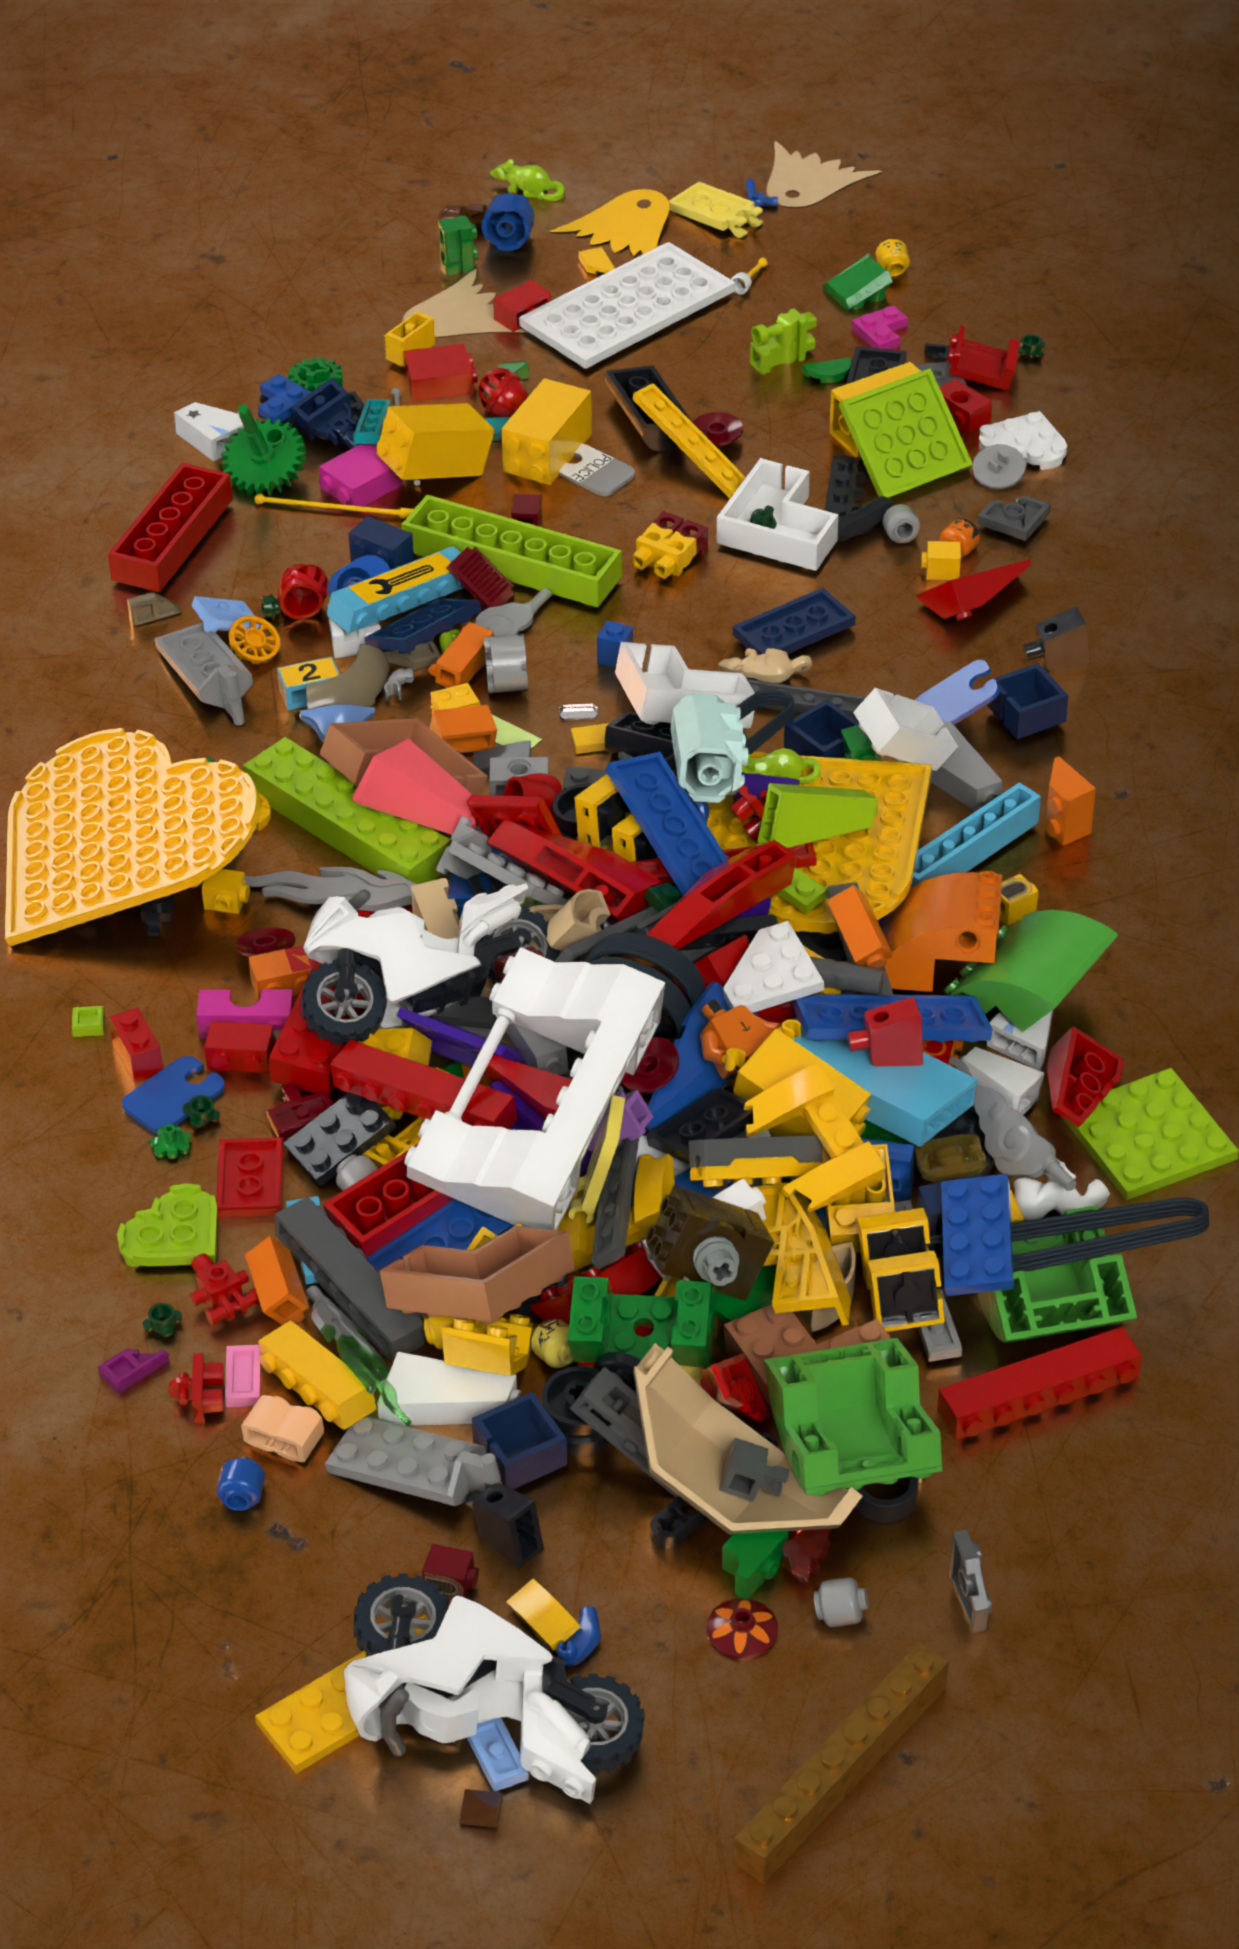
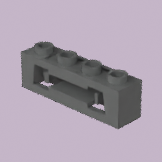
M604 1367L588 1383L569 1409L677 1498L679 1495L649 1473L637 1393L623 1383V1380L617 1374L610 1372ZM595 1409L599 1414L603 1416L604 1419L611 1422V1424L607 1426L597 1416H595L591 1412V1410Z

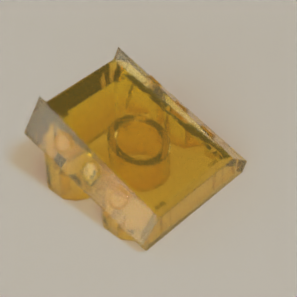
M959 1134L928 1140L921 1147L916 1146L914 1148L916 1166L923 1178L933 1183L978 1175L988 1166L985 1153L981 1150L979 1136Z

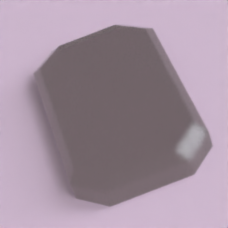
M573 704L559 707V718L563 721L594 720L598 717V708L594 704Z

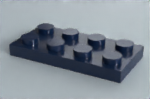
M821 588L732 626V635L747 649L756 650L758 655L765 654L768 648L782 650L789 654L855 625L856 616L825 588Z
M439 598L364 637L365 643L380 649L382 652L398 650L399 653H408L414 651L416 645L434 640L435 635L451 631L453 626L458 623L470 621L472 619L471 616L481 611L479 600Z

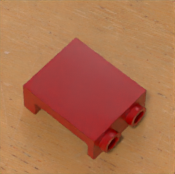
M960 325L958 334H952L949 344L950 350L946 363L950 364L949 374L1008 391L1016 369L1020 341L1010 338L1006 350L964 339L965 326Z

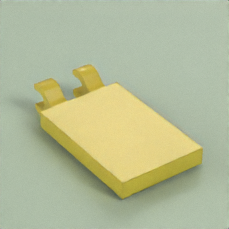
M702 182L694 184L669 200V211L722 231L729 228L738 238L748 234L747 230L741 228L747 221L754 228L763 224V220L756 217L763 212V209L755 207L753 201Z
M615 1095L611 1097L588 1164L587 1174L579 1178V1186L573 1197H577L580 1190H584L583 1196L571 1202L569 1208L570 1219L574 1218L576 1212L583 1211L587 1214L586 1222L591 1223L593 1221L594 1211L619 1142L625 1098Z

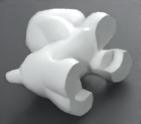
M1059 1161L1063 1169L1075 1180L1076 1175L1067 1169L1064 1162ZM1047 1172L1044 1175L1048 1178V1181L1044 1184L1027 1177L1019 1178L1013 1183L1014 1197L1025 1221L1042 1219L1052 1210H1056L1060 1216L1066 1210L1098 1205L1100 1210L1107 1204V1198L1110 1195L1108 1188L1098 1179H1095L1088 1185L1084 1196H1081L1076 1188L1066 1191Z

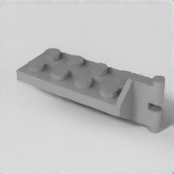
M204 622L155 638L158 651L201 702L224 708L233 718L235 725L245 723L240 698L252 686V674L216 633L206 632L204 630Z
M461 816L450 839L452 840L450 847H446L435 869L445 875L449 870L464 879L485 872L507 885L514 884L518 886L526 883L528 886L526 895L542 903L565 905L569 901L563 897L564 890L549 883L545 887L544 879L530 872L525 876V869L510 861L505 865L506 858L492 852L491 846L487 843L489 840L488 836L470 827L472 820Z
M367 1416L347 1429L325 1462L327 1472L330 1474L452 1506L467 1502L469 1495L476 1490L484 1493L494 1484H502L495 1455L486 1453L485 1446Z

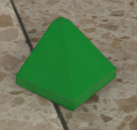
M527 361L498 364V368H505L518 374L520 380L529 378V364Z

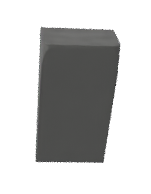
M520 741L474 752L473 764L486 775H490V758L531 757V741Z

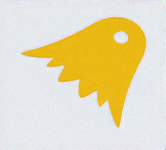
M650 189L632 190L619 195L582 218L553 229L550 232L581 230L576 235L577 237L594 233L590 245H597L611 240L610 245L613 253L619 252L630 245V251L633 256L639 250H641L642 254H645L657 248L661 230L669 214L670 204L666 196L660 192ZM649 200L651 205L648 208H639L637 202Z

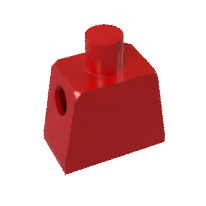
M914 997L867 1010L864 1013L865 1030L847 1033L850 1052L866 1049L873 1066L923 1065L922 1021Z

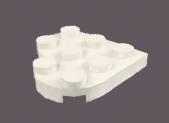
M1040 411L1006 419L991 425H983L980 428V451L996 444L1009 445L1016 448L1023 455L1026 465L1027 463L1040 465V470L1053 469L1060 466L1063 458L1067 455L1065 439Z

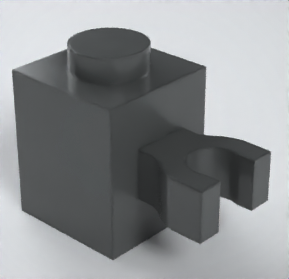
M735 1438L724 1460L720 1491L753 1502L759 1488L762 1487L768 1493L779 1497L782 1490V1482L786 1483L788 1480L789 1469L782 1466H767L768 1448Z

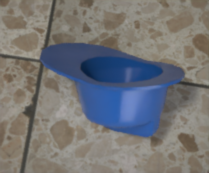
M365 555L354 560L332 575L328 586L330 598L332 592L389 571V565L384 559L376 555Z

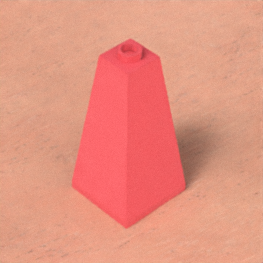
M410 739L373 756L352 797L355 803L451 835L461 816L472 820L470 827L476 829L479 826L466 803L473 794Z

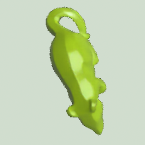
M509 159L506 163L490 171L493 178L501 181L506 180L510 183L508 192H517L521 189L524 196L546 201L560 200L565 194L564 185L560 182L552 181L547 172L537 165L515 166L514 161ZM550 189L557 190V192L554 194L543 193L544 191Z
M781 748L760 758L752 759L750 754H748L747 766H742V773L782 778L788 777L800 780V784H806L819 779L821 766L814 758L802 759L795 751ZM807 767L813 770V772L807 776H800L804 769Z

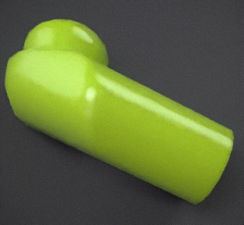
M456 628L440 635L439 643L442 654L460 634L459 629Z

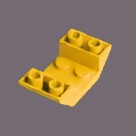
M510 1314V1319L500 1317V1320L490 1324L480 1323V1320L473 1322L454 1319V1323H450L442 1329L444 1363L512 1376L526 1368L532 1350L531 1338L539 1324L530 1323V1317L518 1314Z

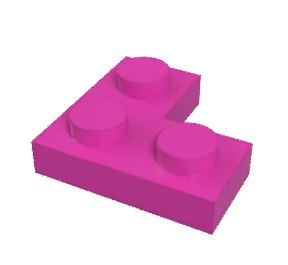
M895 306L886 307L851 320V329L872 348L890 350L900 346V337L894 331L906 327L908 317Z

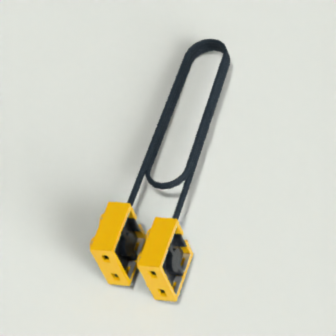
M781 690L759 691L736 706L740 707V720L761 706L780 705L786 707L745 742L748 754L751 755L792 720L795 715L794 698L791 694ZM673 753L665 759L672 771L676 769ZM608 774L574 797L579 842L605 850L613 844L614 852L629 862L659 858Z
M1172 1198L1011 1223L1012 1242L1175 1216H1193V1218L1013 1255V1264H1015L1013 1269L1014 1272L1022 1270L1027 1272L1197 1236L1205 1232L1210 1225L1208 1206L1203 1201L1194 1198ZM924 1208L857 1218L863 1277L867 1289H870L873 1319H877L886 1332L945 1323L943 1299L939 1288H944V1278L940 1279L939 1261L935 1251H930L928 1248L929 1245L942 1244L943 1234L929 1235L928 1218Z

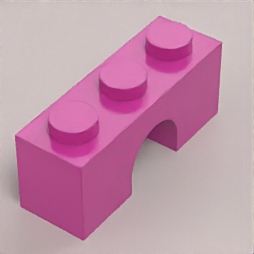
M262 989L260 1000L249 1007L234 1005L232 1003L231 990H199L196 1013L199 1038H207L211 1021L273 1024V1031L283 1029L294 1006L293 989Z

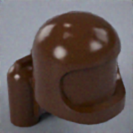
M469 204L466 207L446 206L439 213L438 223L442 219H454V217L465 215L471 224H475L476 227H482V220L487 206L479 204Z

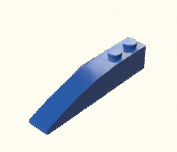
M710 982L682 1022L683 1035L681 1039H675L674 1042L680 1056L679 1068L674 1078L666 1086L652 1094L647 1106L654 1117L646 1126L649 1133L716 1088H723L733 1076L722 1079L714 1064L703 1058L702 1045L699 1038L700 1033L709 1022L701 1011L707 1003L717 999L726 1012L730 1010L724 999V986L717 982Z

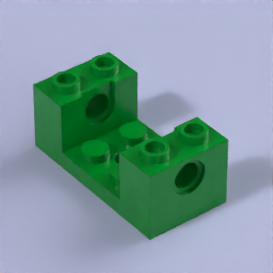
M574 1277L568 1343L574 1362H596L599 1356L607 1352L625 1353L642 1360L654 1343H656L664 1350L667 1347L672 1349L673 1354L671 1358L679 1365L691 1367L711 1366L716 1307L711 1282L677 1281L675 1297L613 1294L608 1278ZM648 1323L654 1327V1330L649 1336L641 1337L635 1333L636 1328L640 1324Z

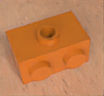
M488 705L435 710L432 713L430 729L459 753L494 748L497 727Z

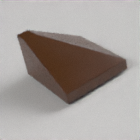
M465 1789L459 1823L462 1825L497 1828L503 1794Z

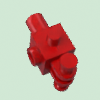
M200 1254L193 1259L191 1266L196 1272L198 1290L190 1294V1299L194 1306L205 1303L208 1308L205 1314L212 1326L225 1318L228 1321L234 1319V1313L237 1311L240 1315L247 1313V1308L260 1304L255 1288L250 1290L249 1293L242 1295L241 1285L249 1282V1277L245 1270L235 1273L226 1260L214 1264L207 1254Z

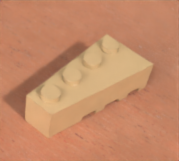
M442 878L411 886L413 914L425 920L424 929L440 938H457L459 928L458 908L454 898L449 899L447 879Z

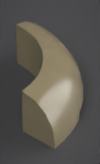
M359 644L358 656L347 670L329 680L306 684L308 709L330 705L372 706L375 703V697L381 691H384V685L389 678L387 656L376 647Z

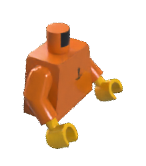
M714 999L701 1010L709 1020L699 1035L703 1058L714 1064L722 1079L737 1073L775 1029H778L792 1040H794V1036H801V1024L799 1021L786 1020L782 1024L767 1022L754 1015L743 1005H739L726 1012L718 1000Z

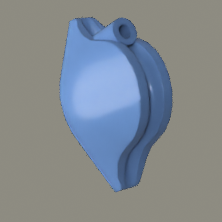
M330 705L302 710L299 716L302 721L309 724L316 731L320 740L324 742L330 723L368 721L374 717L375 708L357 705Z

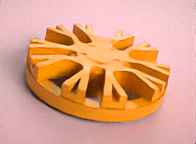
M257 616L238 618L232 624L228 633L231 650L236 652L235 655L239 656L240 660L244 658L251 661L253 665L255 663L259 665L260 663L265 664L275 657L280 648V637L276 629L268 621ZM244 622H249V629L245 628ZM256 623L260 624V628H259V629H258V628H255V627H256ZM268 630L272 636L266 637L264 631ZM264 649L268 650V651L271 652V653H270V654H267V653L264 651Z

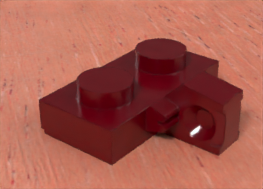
M291 1082L282 1085L284 1103L268 1109L267 1119L276 1136L285 1139L293 1136L332 1106L333 1102L326 1090L310 1096H301L295 1083Z

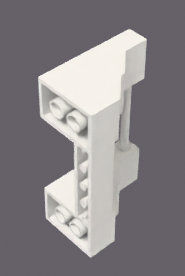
M520 947L515 957L510 956L503 970V973L506 975L502 983L497 982L491 991L489 1000L492 1001V1014L496 1015L497 1020L450 1111L444 1114L436 1110L431 1120L425 1119L419 1131V1137L422 1138L417 1147L411 1146L404 1164L407 1165V1178L512 1225L519 1223L523 1227L557 1230L579 1186L581 1161L608 1109L611 1097L615 1094L625 1072L634 1075L660 1023L665 982L624 964L553 962ZM515 1023L585 1054L583 1060L580 1058L576 1059L570 1073L573 1079L569 1087H562L556 1100V1104L559 1107L555 1115H548L542 1132L537 1130H508L504 1127L471 1126L462 1122L461 1119L509 1024Z

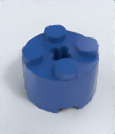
M510 193L495 196L491 200L482 220L484 238L486 240L489 239L499 250L512 251L519 249L529 238L534 225L535 214L532 206L529 204V200L524 195Z

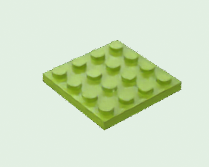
M931 368L849 398L838 404L879 497L885 496L890 499L973 465Z
M1172 1068L1111 1089L1080 1127L1062 1117L1126 1201L1238 1160L1239 1150Z

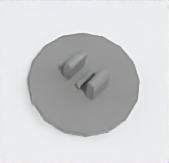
M996 444L984 448L977 454L973 461L972 469L975 479L981 485L990 489L1001 490L1012 487L1021 480L1025 474L1026 463L1023 455L1016 448L1009 445Z

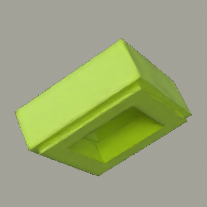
M104 1006L73 1008V1037L104 1035Z

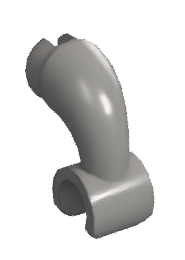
M412 668L397 669L389 676L387 683L384 685L385 701H388L390 695H397L398 700L402 699L401 685L414 681Z

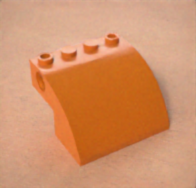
M982 871L980 873L959 872L939 875L924 880L911 887L902 903L880 919L878 924L893 954V957L886 960L887 964L884 966L892 989L932 992L935 959L995 963L997 934H999L1001 874L993 871ZM971 932L975 936L965 937L962 933Z

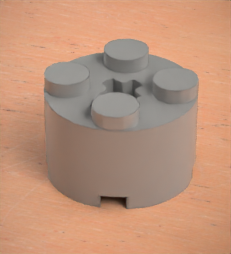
M512 634L484 637L488 693L528 690L524 635Z

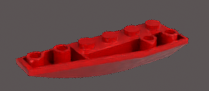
M504 819L487 841L488 845L544 879L549 884L564 890V893L570 897L585 889L601 891L610 912V916L606 920L612 924H616L643 911L649 903L644 898L648 888L663 884L660 880L615 852Z
M775 840L744 850L707 871L646 935L659 939L677 950L681 949L791 885L797 854Z
M646 1238L629 1245L630 1249L625 1251V1255L600 1269L594 1266L583 1273L578 1271L564 1279L565 1283L557 1287L555 1285L539 1294L541 1300L530 1306L532 1311L544 1321L558 1318L569 1325L574 1277L608 1278L613 1294L641 1295L661 1278L647 1258L642 1242Z

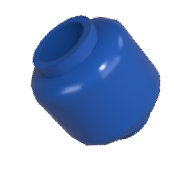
M239 1457L227 1461L221 1467L216 1492L219 1499L226 1507L235 1511H244L249 1507L255 1506L261 1499L265 1480L264 1470L258 1463L248 1457Z

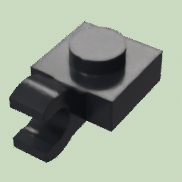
M175 894L142 904L140 911L141 921L148 924L147 936H160L162 922H172L176 904Z

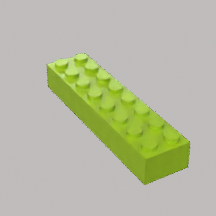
M426 495L401 524L402 530L413 535V551L416 555L425 557L451 546H454L460 552L464 551L467 547L471 550L476 547L510 582L539 591L543 588H548L551 594L595 607L600 606L622 577V550L430 495Z
M282 738L243 765L244 773L249 774L258 792L268 799L272 809L377 875V870H386L397 873L416 884L433 881L442 875V873L435 869L446 847H450V839L430 827L355 803L352 797L358 785L350 783L347 777L339 770L331 767L327 762L290 739Z

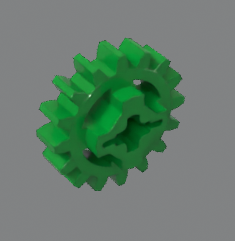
M312 357L311 361L304 358L302 363L295 362L294 367H290L287 374L289 380L310 392L331 378L341 387H343L342 382H344L341 365H335V360L327 362L326 357L322 359Z

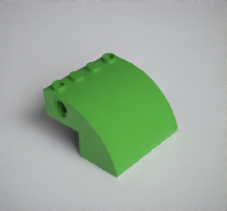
M1062 910L1036 911L1020 918L1008 928L1005 925L999 928V934H997L995 963H967L959 972L963 977L960 980L957 978L953 979L943 991L947 994L946 996H976L985 1014L997 1006L1021 1032H1024L1058 1006L1116 939L1118 934L1106 925L1081 914Z
M1096 1205L1066 1210L1063 1215L1099 1210V1207ZM1104 1228L1014 1241L1012 1242L1013 1255L1105 1237L1106 1235ZM1108 1254L1024 1272V1270L1014 1272V1289L977 1293L982 1310L991 1329L1004 1343L1135 1321L1137 1319L1122 1254Z
M898 1338L764 1359L770 1403L779 1438L789 1466L806 1495L823 1496L828 1494L830 1490L842 1488L849 1490L851 1487L858 1490L865 1484L877 1482L893 1484L900 1478H927L932 1473L943 1471L941 1432L920 1404L918 1365Z

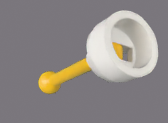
M760 258L758 264L748 274L740 272L731 278L732 281L736 282V294H744L750 289L751 277L760 268L767 266V259Z

